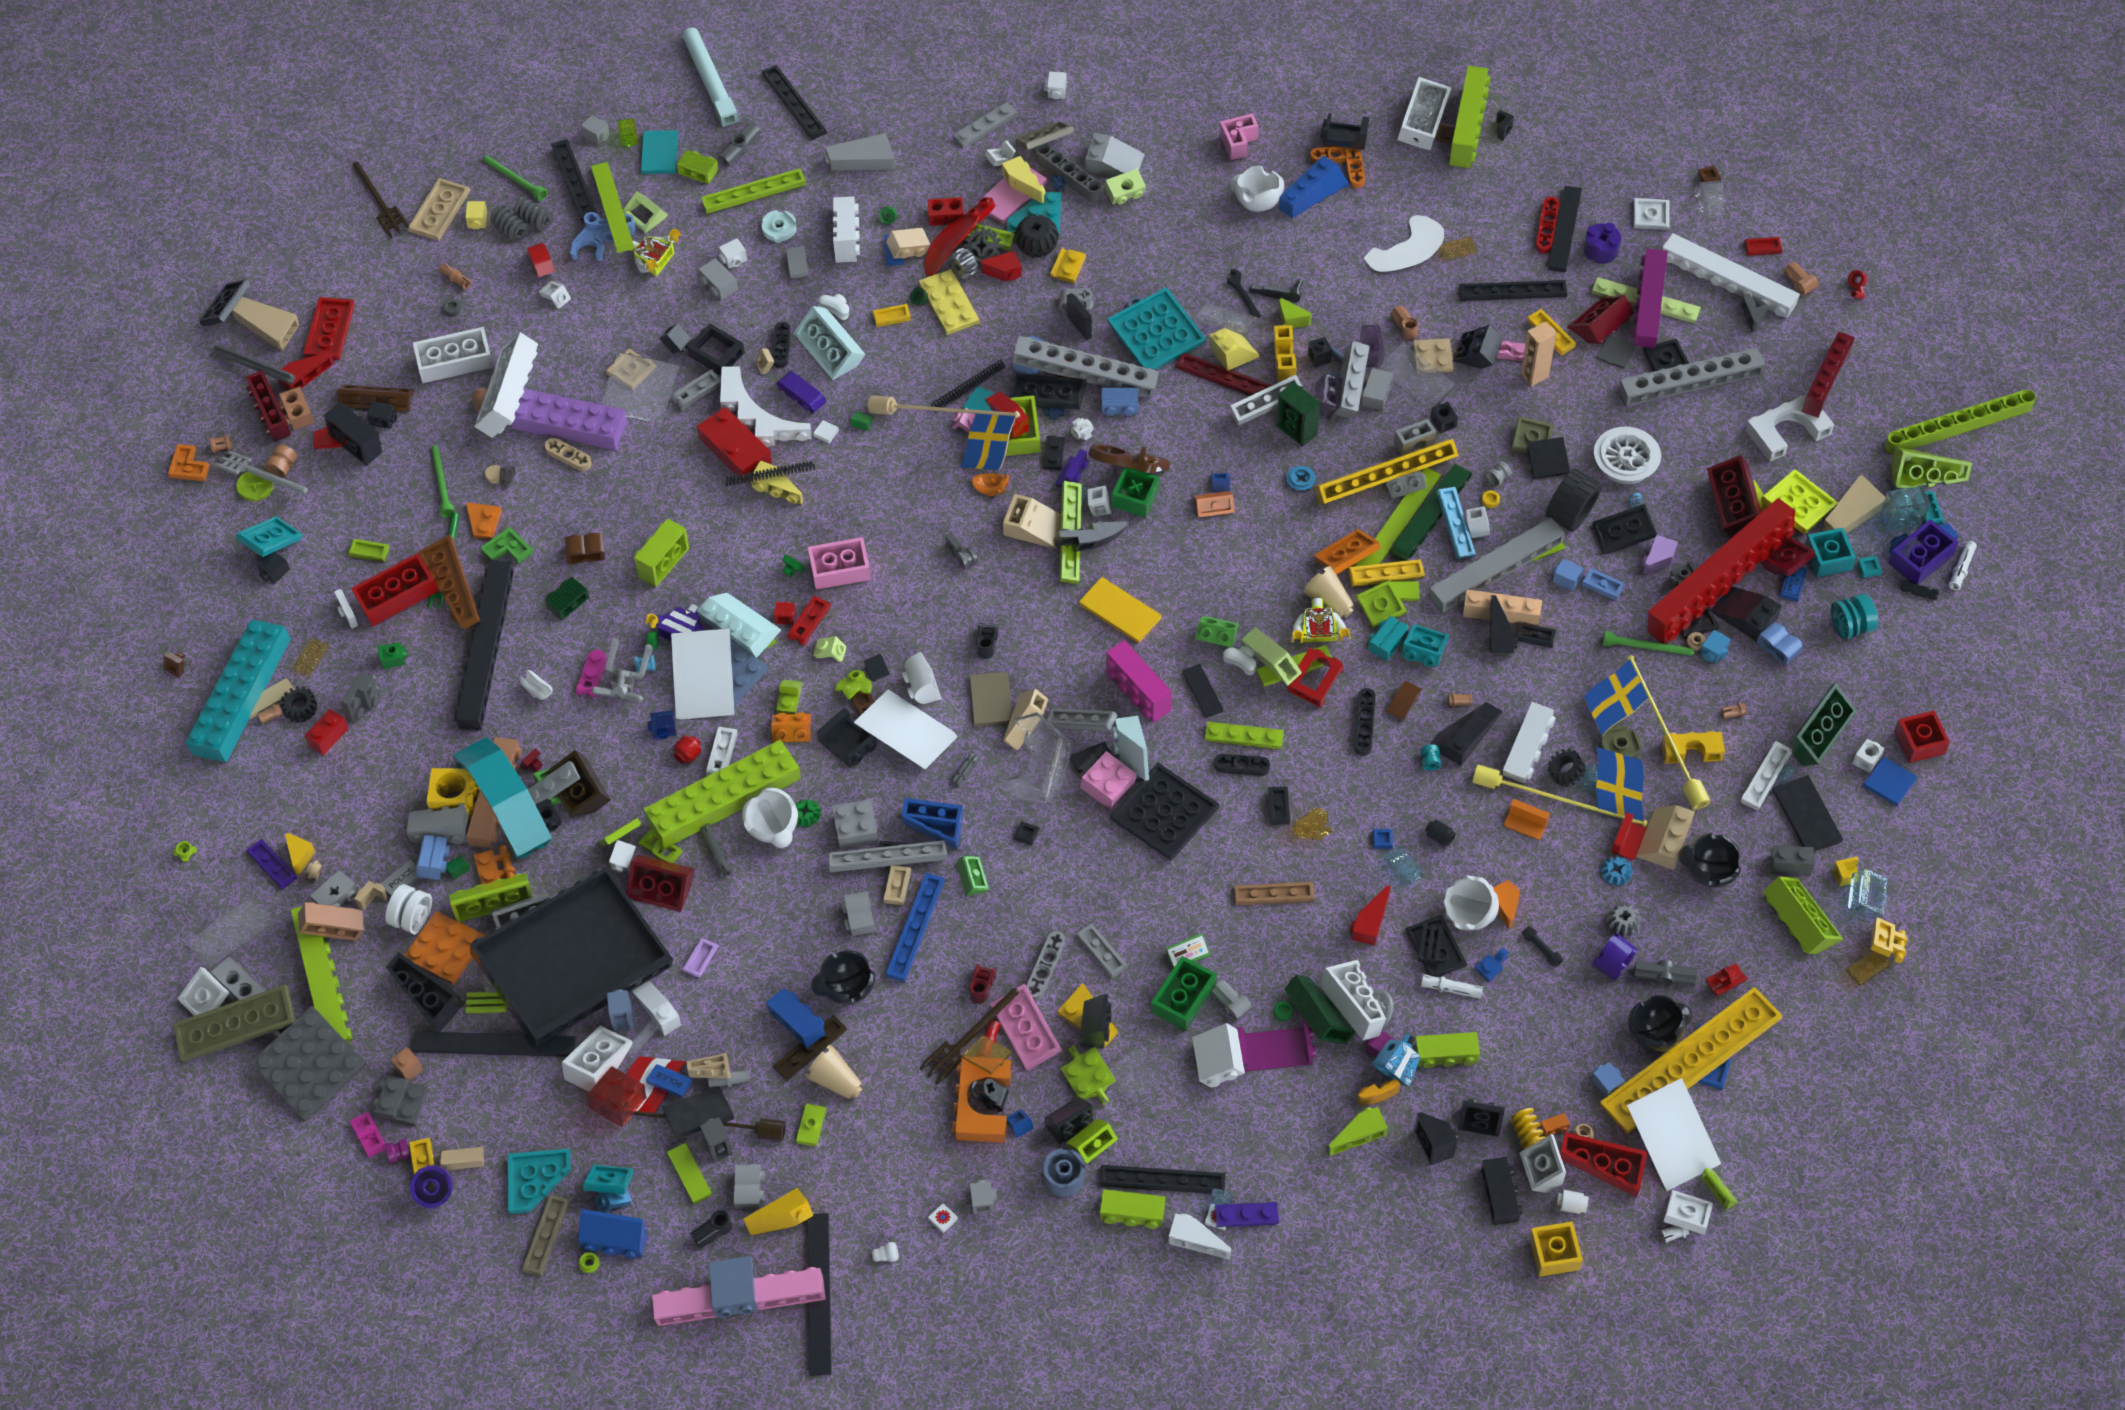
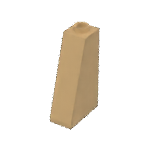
M241 297L232 310L235 320L280 351L284 350L300 325L296 314Z
M1860 475L1825 519L1822 530L1828 531L1844 528L1846 534H1848L1885 508L1887 498L1863 475Z

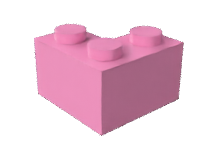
M1253 113L1220 121V137L1230 160L1247 157L1248 142L1258 140V124Z

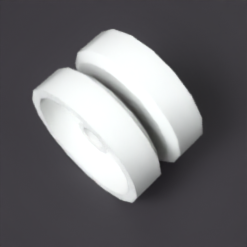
M405 884L400 885L394 891L388 903L386 923L396 928L402 927L404 931L415 935L422 929L429 917L432 907L431 894L420 890L416 891L415 888Z

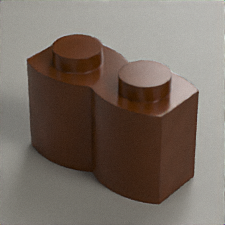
M592 532L584 536L574 534L565 538L568 564L605 560L604 542L601 533Z

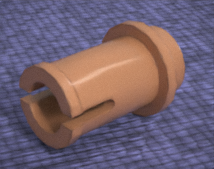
M1448 694V706H1452V708H1455V706H1472V694Z
M1738 702L1737 705L1721 707V713L1724 714L1723 719L1736 716L1743 717L1747 714L1745 703L1741 704Z
M273 704L272 707L257 714L262 724L276 717L281 718L280 715L284 713L279 704Z

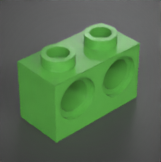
M1202 616L1198 622L1195 639L1232 648L1237 639L1239 624Z

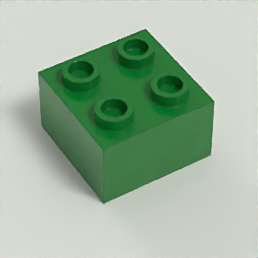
M1124 467L1112 492V507L1146 518L1159 492L1160 477Z

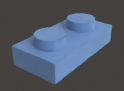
M1591 568L1583 580L1582 586L1617 601L1624 589L1625 583Z

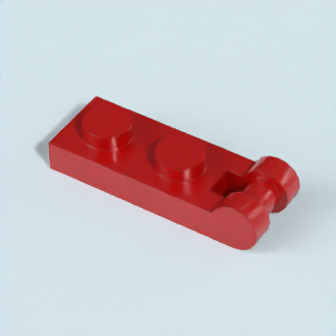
M813 596L789 630L787 638L792 641L797 640L799 644L805 646L809 637L830 609V603Z

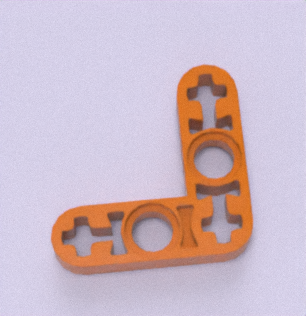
M1333 146L1314 148L1311 151L1310 160L1312 163H1316L1323 155L1326 157V154H1328L1327 158L1335 163L1346 162L1350 186L1353 188L1364 186L1365 173L1360 149ZM1350 152H1353L1355 154V158L1352 159V154ZM1338 153L1340 156L1332 157L1331 154ZM1357 165L1359 168L1352 169L1350 166ZM1355 175H1358L1359 182H1356Z

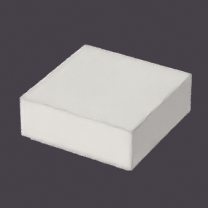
M823 420L813 434L814 437L830 443L838 433L839 428Z

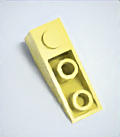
M1021 156L1002 163V174L1010 187L1040 203H1044L1045 189L1043 185L1038 183L1035 173L1030 171L1029 164L1024 162Z
M760 461L755 471H758L759 474V470L762 471L764 469L766 472V469H768L770 472V468L773 470L775 467L777 470V466ZM775 472V478L772 475L771 479L769 475L768 479H766L764 474V480L761 477L759 481L757 476V482L755 479L753 482L751 481L752 487L758 492L770 493L773 497L787 499L792 504H803L802 493L784 474L781 477L779 473V477H777Z

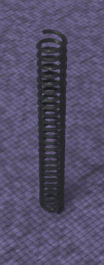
M1002 359L992 364V366L990 365L983 369L977 375L975 374V376H972V378H969L960 386L958 385L955 389L943 395V397L941 396L932 402L931 406L933 407L934 404L935 407L943 408L942 405L945 407V404L948 405V402L951 403V400L954 401L960 395L962 396L963 393L968 392V389L971 390V387H977V384L983 383V381L988 379V376H994V373L997 374V371L1000 372V370L1006 367L1001 361Z
M811 460L810 462L806 461V464L805 462L802 464L799 462V466L796 463L795 466L794 464L788 465V468L786 465L784 468L783 466L781 468L777 467V470L774 467L773 470L770 468V472L768 469H766V472L763 469L762 471L759 470V474L758 471H755V474L752 471V473L748 472V476L747 473H744V475L741 473V478L739 474H737V478L735 475L733 477L730 475V480L728 476L726 477L725 485L728 487V483L730 486L733 483L735 486V480L737 485H739V481L741 484H743V481L746 484V478L748 483H750V479L752 482L754 479L757 482V476L759 481L761 477L763 480L765 479L764 474L766 479H768V475L770 479L772 475L775 478V472L777 477H779V473L781 477L783 473L786 476V471L788 475H790V471L793 475V468L796 474L797 469L799 473H801V469L804 473V467L807 472L808 467L810 471L812 467L815 470V463Z

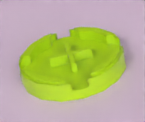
M246 471L239 477L236 486L240 497L253 502L263 500L269 496L273 490L274 482Z

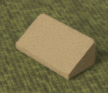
M483 1147L442 1151L440 1166L446 1170L484 1167Z

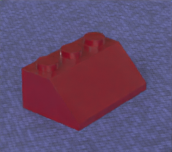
M1625 295L1603 296L1567 327L1589 344H1600L1606 340L1609 334L1618 330L1617 327L1628 322L1629 317L1634 314V311Z
M639 854L631 860L626 894L633 900L681 912L692 886L695 869Z

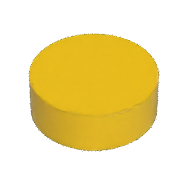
M1492 490L1486 491L1482 495L1481 502L1486 508H1496L1500 503V495Z

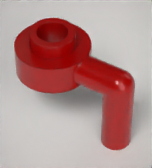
M1854 270L1848 275V284L1856 288V291H1851L1850 295L1860 300L1865 298L1863 287L1867 283V275L1863 271Z

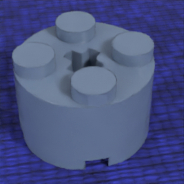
M1056 1149L1046 1157L1043 1166V1178L1046 1188L1054 1195L1064 1198L1076 1194L1083 1187L1085 1182V1166L1082 1157L1076 1151Z

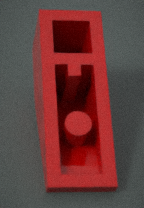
M326 352L290 362L285 367H282L281 370L291 373L296 379L293 384L278 380L279 384L286 390L297 387L302 389L335 364L332 354Z
M1000 391L985 399V402L992 411L1011 413L1018 411L1020 413L1019 418L1015 419L1010 432L1013 439L1029 431L1027 415L1017 403Z
M1387 885L1358 913L1356 921L1352 920L1349 931L1353 933L1352 940L1375 946L1390 896L1391 886Z

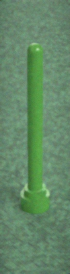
M489 156L483 157L485 163L532 192L536 200L541 202L547 197V189L542 186L532 185Z
M433 445L431 451L441 498L439 513L441 517L446 518L450 517L455 511L454 506L448 500L438 446Z
M1604 631L1602 646L1610 647L1611 645L1619 644L1690 656L1695 653L1693 648L1618 637L1610 631Z

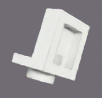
M550 281L539 291L543 298L552 300L558 309L571 299L564 285L554 281Z

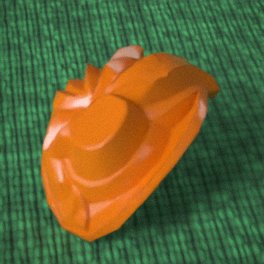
M996 473L978 474L973 476L972 483L980 493L988 497H994V495L998 496L999 493L1006 492L1004 488L1009 484V475L1005 476Z

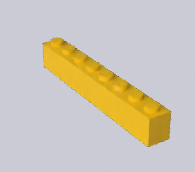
M1447 439L1313 486L1318 504H1325L1458 457L1459 455L1454 440Z

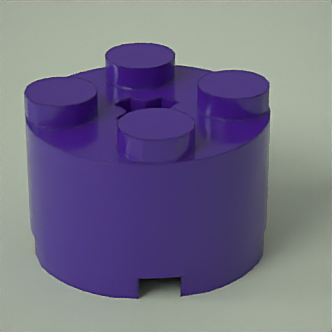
M1600 223L1589 226L1584 242V254L1588 259H1592L1599 264L1612 262L1619 253L1621 234L1613 223Z
M1615 933L1601 950L1600 956L1595 958L1592 965L1610 979L1616 981L1624 968L1633 960L1638 950L1618 933Z
M427 1165L419 1169L410 1182L412 1198L419 1205L426 1208H435L444 1204L451 1197L454 1188L451 1174L439 1165ZM430 1181H432L433 1184H437V1187L434 1189V1192H432L431 1189H427V1185L430 1184Z

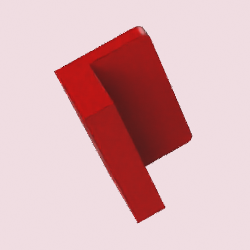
M1627 812L1614 841L1612 853L1634 860L1647 829L1632 823L1634 815Z

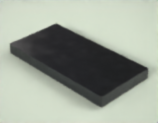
M1016 374L1009 398L1034 396L1037 407L1080 410L1087 380Z
M1809 775L1773 787L1772 790L1803 847H1814V851L1843 842L1842 835Z

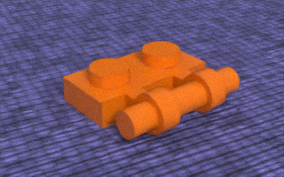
M505 845L499 847V855L494 856L493 849L474 854L482 885L492 883L504 877L510 878L515 874L514 866L510 862L511 854L507 851ZM502 862L504 868L498 870L497 863Z

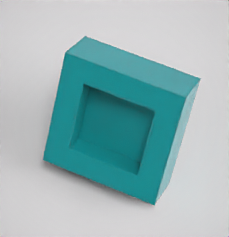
M1877 556L1858 559L1857 564L1863 578L1882 574V568Z

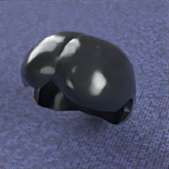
M1713 832L1699 836L1692 844L1684 845L1679 850L1678 859L1681 864L1686 866L1690 875L1704 886H1726L1732 883L1741 873V867L1738 863L1740 859L1739 848L1726 836L1713 835Z
M843 950L836 954L831 953L825 958L819 973L811 981V988L816 995L827 997L834 1003L852 1005L865 999L872 991L875 983V973L870 969L869 962L862 953L853 950Z
M1654 995L1645 1002H1638L1631 1009L1628 1027L1642 1048L1654 1053L1666 1052L1674 1048L1683 1037L1686 1026L1692 1019V1011L1686 1004L1676 1003L1668 996ZM1657 1029V1034H1656V1035H1655V1034H1652V1033H1649V1032L1654 1031V1030Z

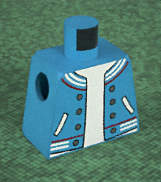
M1405 1034L1402 1041L1390 1039L1375 1058L1372 1065L1391 1081L1396 1078L1401 1086L1410 1087L1420 1059V1055L1412 1049L1416 1039L1409 1034Z

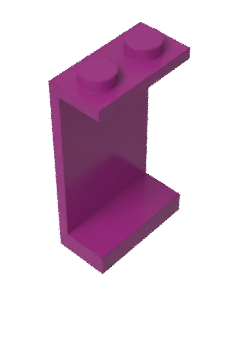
M1303 1020L1302 1028L1246 1034L1243 1032V1027H1235L1238 1032L1244 1072L1312 1065L1313 1058H1316L1315 1045L1311 1046L1310 1040L1313 1039V1030L1311 1027H1308L1306 1020Z

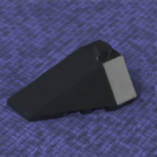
M1485 702L1440 731L1430 744L1437 745L1441 755L1462 766L1503 711Z

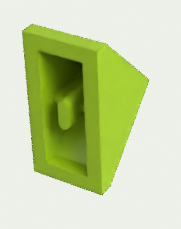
M1283 298L1279 300V313L1283 325H1292L1293 329L1311 324L1312 313Z

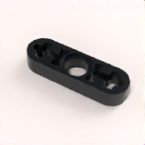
M779 322L774 326L772 358L774 360L773 365L777 368H783L789 362L791 331L789 324L786 322ZM781 329H785L783 333L784 336H781L780 334ZM785 343L786 346L783 348H778L777 344ZM779 354H782L783 359L781 361H778Z
M1219 754L1214 759V768L1220 773L1264 776L1270 771V761L1262 756ZM1221 760L1225 761L1224 766H1221ZM1242 761L1247 763L1248 766L1242 769L1237 766V763ZM1260 763L1264 764L1263 769H1259Z

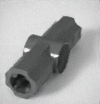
M753 122L748 123L739 133L731 136V142L717 156V159L723 166H730L739 156L747 152V147L761 133L757 125Z
M1661 960L1657 963L1635 961L1634 979L1656 981L1658 985L1662 983L1666 984V986L1673 984L1695 986L1697 970L1694 967L1678 966L1669 960Z

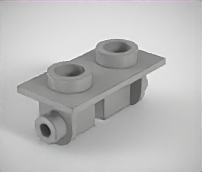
M1421 471L1386 482L1392 499L1427 488L1425 475Z

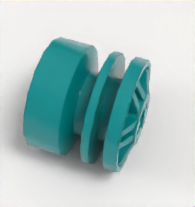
M1861 593L1850 597V599L1845 598L1831 604L1832 623L1841 639L1847 640L1858 636L1859 633L1866 634L1877 630L1878 614L1875 604L1868 594Z

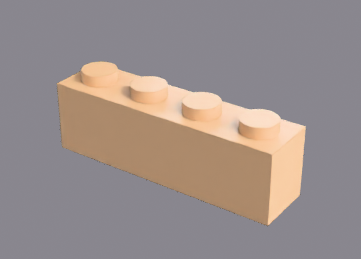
M1546 322L1527 332L1521 376L1531 387L1548 378L1550 373L1556 331Z
M1475 590L1466 591L1463 617L1490 620V595H1496L1509 623L1519 624L1521 622L1539 625L1542 600Z

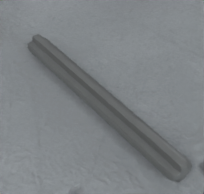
M214 346L213 353L258 372L263 370L264 374L288 384H293L296 379L291 373L223 346Z

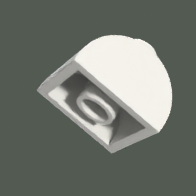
M919 652L911 656L905 663L906 672L902 673L906 684L910 682L911 687L907 688L911 699L915 698L921 704L941 700L942 698L932 669L923 654Z

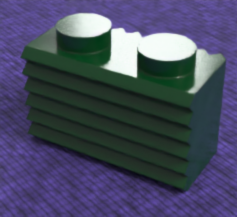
M570 577V579L564 580L556 591H552L546 596L545 603L547 609L562 621L590 597L588 589L575 578Z

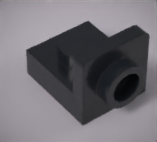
M1499 110L1496 123H1498L1496 129L1498 131L1497 138L1504 141L1513 128L1514 116Z

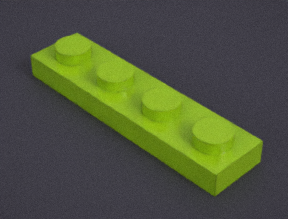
M1207 722L1205 741L1282 750L1284 730Z

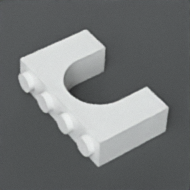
M1801 395L1789 403L1785 402L1773 410L1769 409L1764 414L1754 416L1748 420L1745 431L1769 462L1785 456L1788 447L1775 428V425L1779 422L1791 420L1802 424L1815 441L1832 434L1834 424L1823 410L1819 418L1801 412L1806 395Z

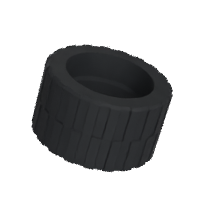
M1578 469L1571 470L1553 494L1547 506L1546 516L1552 518L1556 523L1569 531H1575L1594 507L1601 493L1602 484Z

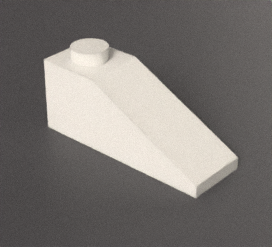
M650 981L632 991L664 1036L681 1026L678 1013Z
M1175 1214L1169 1234V1244L1230 1260L1231 1248L1192 1216L1188 1214Z

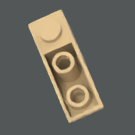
M1036 689L1020 693L1003 741L1013 749L1019 750L1042 717L1048 698Z

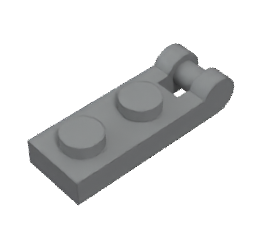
M709 370L674 392L671 400L674 403H678V407L684 411L691 404L720 387L721 379L712 370Z

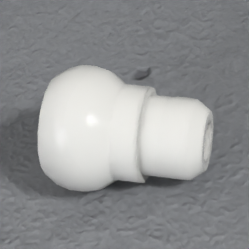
M889 1242L885 1246L874 1249L872 1251L873 1260L876 1262L882 1260L897 1261L899 1255L896 1243Z

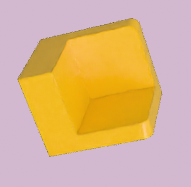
M1857 856L1835 861L1832 871L1839 887L1861 882L1862 878L1857 869L1859 861Z

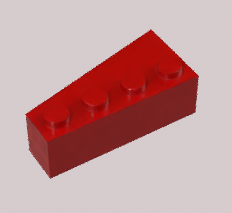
M1565 1132L1560 1150L1562 1161L1635 1197L1638 1196L1647 1151Z

